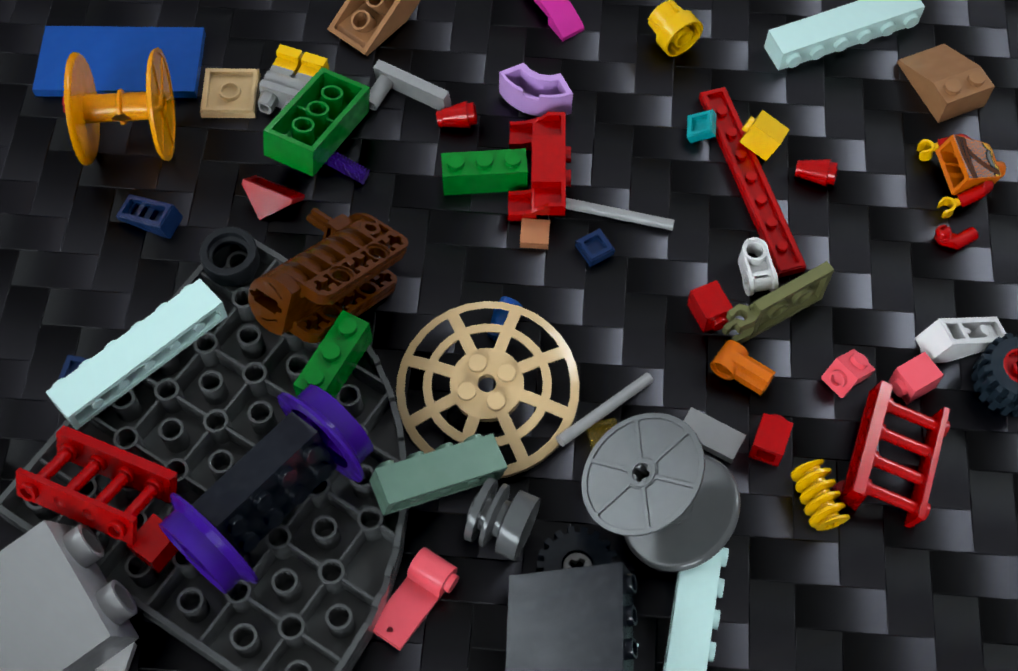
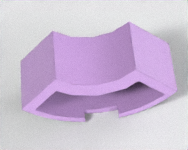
M525 63L499 72V93L517 110L537 117L547 112H566V115L572 113L573 92L561 73L554 75L539 74L531 70Z

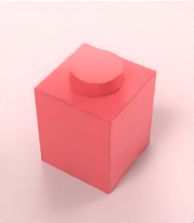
M923 352L897 367L888 382L893 385L892 390L895 395L902 398L908 405L935 389L944 374L926 352Z

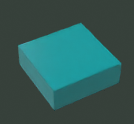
M713 109L687 116L686 138L690 143L716 137L717 114Z

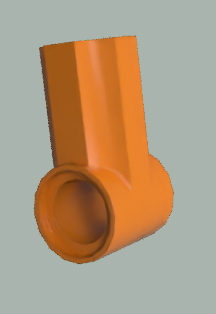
M727 340L710 363L712 371L725 380L735 379L759 395L765 392L776 373L750 357L747 349L733 340Z

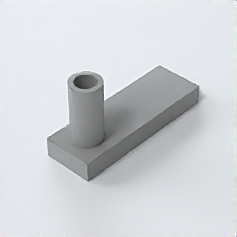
M380 59L374 65L376 82L370 89L369 109L377 110L390 89H394L437 110L452 106L449 91Z

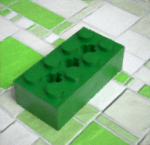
M322 67L263 130L264 156L313 177L369 113L370 87Z

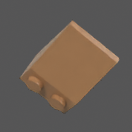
M346 0L327 30L368 56L407 22L421 0Z
M941 44L897 61V64L937 123L984 107L995 87L980 65L946 44Z

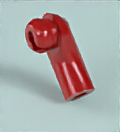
M941 225L936 228V235L934 237L939 245L958 250L977 240L979 235L974 227H969L956 234L952 233L951 228L947 227V225Z

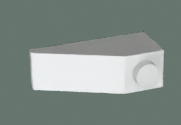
M997 316L939 318L916 336L915 340L920 347V352H926L934 363H945L983 352L994 339L999 336L1002 338L1007 333Z

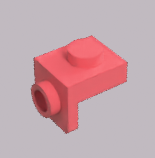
M852 349L837 357L821 376V379L840 398H843L855 385L869 378L876 369L869 363L866 356Z

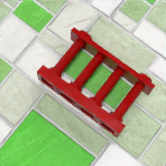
M881 381L869 391L840 500L853 504L861 497L869 495L908 511L904 526L911 528L921 521H925L931 510V504L928 501L943 438L950 429V421H948L950 409L943 407L933 416H927L894 402L893 398L890 397L893 385ZM890 413L928 429L925 442L921 443L886 428V424H884L885 415ZM884 440L920 455L918 471L880 456L879 451H876L878 442ZM876 467L914 483L911 499L873 484L872 479L869 478L871 469Z
M65 425L56 432L57 455L37 474L22 468H18L15 471L17 496L131 545H134L137 541V516L151 500L157 498L170 504V494L173 492L177 494L178 472ZM67 462L84 467L66 486L50 481ZM96 474L112 479L95 499L79 493ZM124 486L141 491L124 511L108 505Z

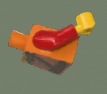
M952 134L949 137L937 139L938 142L936 143L929 139H923L919 142L917 151L920 152V161H929L933 157V152H936L951 195L957 196L955 199L948 196L943 197L939 201L937 209L942 206L950 208L941 215L945 219L953 215L956 207L960 205L965 207L985 197L993 190L994 184L1006 172L1005 163L996 161L989 144L973 140L965 134Z

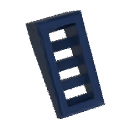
M129 194L118 211L116 218L158 236L170 239L182 221L183 216L173 204ZM137 205H139V208L137 209V211L135 212V214L132 215V213H133V211L135 210V208L137 207Z

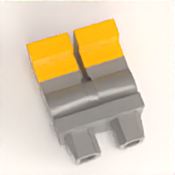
M280 44L276 50L277 57L270 70L266 72L264 79L259 83L260 96L257 103L260 112L271 114L275 107L283 109L322 67L329 70L328 58L305 52L303 55L302 50Z

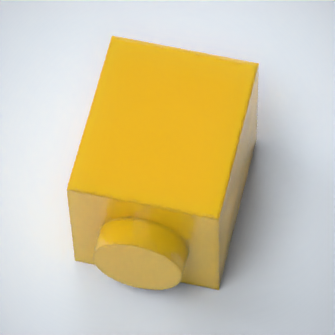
M762 110L756 118L750 116L741 129L745 133L739 142L767 161L781 145L790 129Z

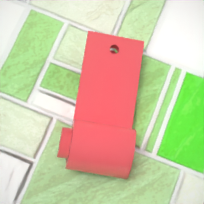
M427 547L420 549L410 563L406 579L386 603L373 629V633L401 651L445 591L450 593L459 580V576L456 575L458 568Z

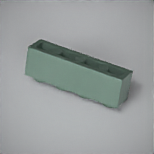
M475 434L459 444L453 445L452 442H448L438 446L435 451L424 454L423 451H418L399 462H394V460L382 462L376 466L369 482L382 515L385 516L483 485L489 477L499 480L508 467L494 434L485 436Z

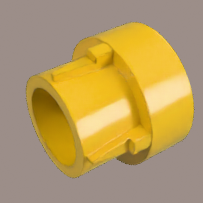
M668 0L658 5L647 19L648 25L657 34V44L670 57L678 56L689 50L700 38L703 31V24L690 10H683L673 0Z

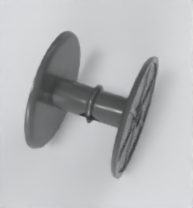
M643 413L621 421L599 439L590 452L584 466L581 487L583 501L588 513L604 529L618 535H623L632 553L649 567L669 572L697 567L715 556L729 541L736 528L740 515L741 499L739 487L733 474L723 463L711 456L705 455L701 442L694 430L675 416L665 413Z

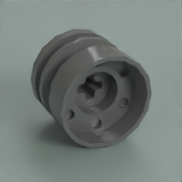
M489 477L474 497L469 508L464 530V540L474 542L480 534L478 544L481 547H486L492 537L495 536L497 537L495 553L515 561L520 556L531 533L539 511L541 498L520 490L513 500L509 501L510 485L503 483L497 492L498 480Z

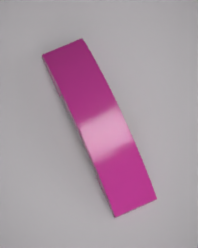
M534 0L546 14L548 25L562 42L584 31V25L569 0Z

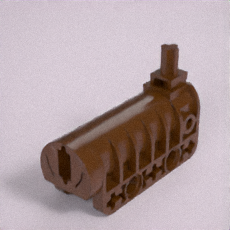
M317 208L311 210V214L307 215L306 220L324 232L323 239L258 277L249 287L248 300L251 311L265 329L277 335H283L289 331L305 342L318 343L324 339L342 312L343 305H345L344 311L358 317L395 291L397 277L387 268L403 259L408 247V239L369 214L355 213L348 217L342 213L333 219ZM361 290L369 291L372 294H366ZM325 314H332L336 318L327 317Z

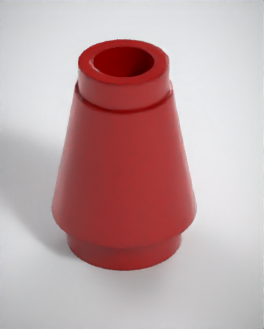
M466 100L436 111L438 127L471 128V125L477 124V112L474 102L468 103Z
M832 159L798 160L795 177H800L827 187V184L834 185L838 163L832 162Z

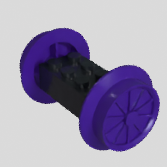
M308 385L297 397L285 392L280 393L277 399L286 417L192 505L174 492L170 494L174 510L158 524L160 529L182 555L224 594H227L240 580L253 584L259 582L257 575L243 557L253 551L259 542L273 528L278 527L297 505L303 503L307 496L321 482L328 479L335 469L355 482H361L364 479L361 463L374 450L370 438L356 419L334 397L316 385Z

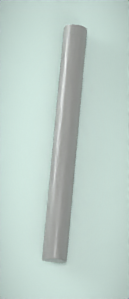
M566 198V209L673 230L674 219Z
M646 372L557 435L556 440L558 444L564 447L653 383V377Z

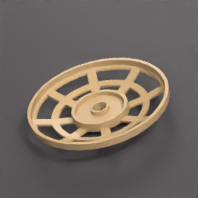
M482 301L450 309L434 318L420 330L409 344L402 358L397 375L396 397L398 411L404 428L414 445L420 451H423L424 454L435 451V449L421 437L416 426L430 418L433 419L434 423L443 433L459 443L475 435L479 422L498 421L505 435L495 437L499 447L509 444L517 462L507 465L508 468L501 477L506 478L528 471L543 462L559 447L556 436L569 428L576 416L580 382L577 365L569 346L561 334L549 322L536 313L518 305ZM484 308L509 311L503 325L484 323L465 327L459 315L466 311ZM521 315L543 327L559 347L542 353L540 348L529 337L515 329ZM448 319L455 333L439 344L430 359L414 356L413 354L417 346L425 336L437 325ZM484 332L499 333L494 348L480 349L476 348L470 335ZM511 338L522 343L533 356L517 362L506 353ZM459 341L466 355L455 366L439 362L445 351L455 342ZM564 358L570 377L568 407L550 400L552 378L548 364ZM408 367L425 371L423 376V396L426 407L412 415H409L405 397V380ZM540 368L543 381L541 395L524 389V373ZM434 373L450 378L451 391L450 394L435 402L432 393ZM484 378H491L496 382V386L492 391L484 392L479 389V382ZM520 402L536 407L529 420L516 429L510 414L515 411ZM456 405L467 416L463 431L460 432L452 427L440 413ZM545 412L562 418L563 420L551 439L538 451L528 456L521 438L525 437L538 425Z

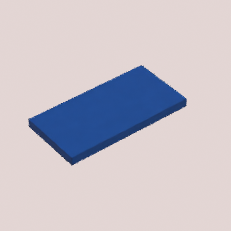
M45 26L32 91L35 96L63 97L65 67L67 59L72 52L80 53L88 62L97 94L117 93V90L120 88L124 92L146 91L148 57L154 48H160L168 64L174 98H197L206 37L204 27Z

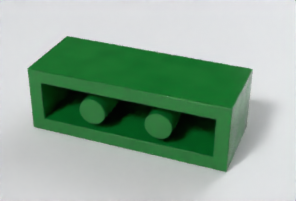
M526 148L441 153L444 196L528 190Z
M342 310L294 382L293 387L296 396L308 385L313 384L336 398L373 340L370 323Z

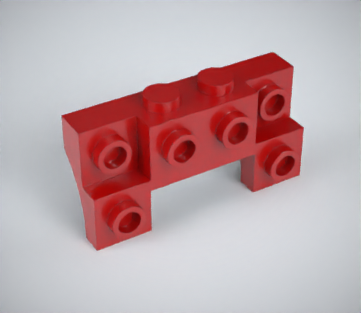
M547 112L540 117L530 120L510 121L509 149L526 148V151H531V189L508 191V221H522V218L536 219V215L565 216L566 187H571V170H566V163H571V146H566V112Z

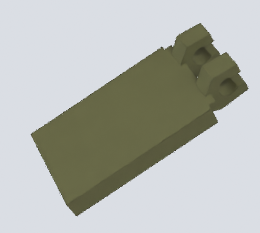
M826 261L759 298L749 306L739 303L727 312L726 318L729 322L723 326L722 332L726 336L730 331L736 330L741 334L734 335L731 340L742 344L823 298L834 272L833 267ZM742 316L745 318V320L737 319L735 317Z

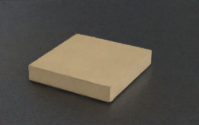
M206 68L200 106L201 118H256L261 77L260 69Z

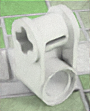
M758 237L747 239L743 243L738 257V265L746 295L753 296L754 292L766 290L772 292L779 288L778 275L773 266L768 245ZM748 253L755 254L758 258H753Z

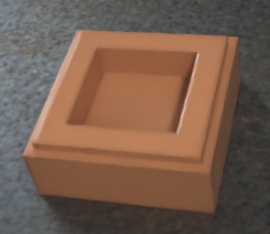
M522 218L520 248L548 249L550 220Z

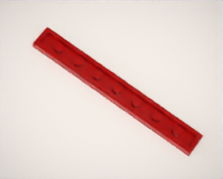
M726 87L700 92L699 100L704 111L713 109L717 114L716 139L759 237L768 245L778 278L804 272L807 267L757 155L739 142L745 132L741 130L743 127Z

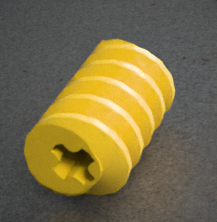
M823 459L801 464L790 475L792 480L797 482L795 489L798 493H801L799 497L800 502L806 505L804 512L807 516H810L808 523L811 527L816 528V531L835 528L850 519L849 514L839 515V511L844 509L846 505L844 502H834L835 499L841 496L840 491L829 490L836 484V480H825V477L832 470L831 468L820 467L825 461Z

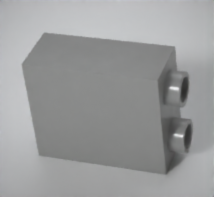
M43 520L0 551V671H93L139 638L129 620L137 614L136 603L128 590L120 582L112 580L108 583L96 563L105 555L103 546L93 531L86 525L80 523L75 527Z

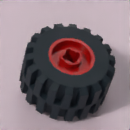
M1012 333L1005 334L1002 338L999 336L989 344L975 362L971 379L976 381L973 385L974 391L981 392L978 398L982 403L986 400L990 403L989 409L994 411L996 408L1001 409L1000 414L1007 416L1012 411L1013 417H1018V333L1015 337Z

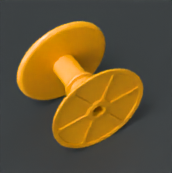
M154 48L149 54L146 67V91L124 92L120 88L117 90V93L97 94L90 66L84 56L78 52H72L67 59L65 67L64 104L70 140L80 163L88 166L94 162L97 156L100 141V122L120 121L121 125H126L128 121L149 120L157 153L164 161H170L175 149L176 116L171 76L162 50Z

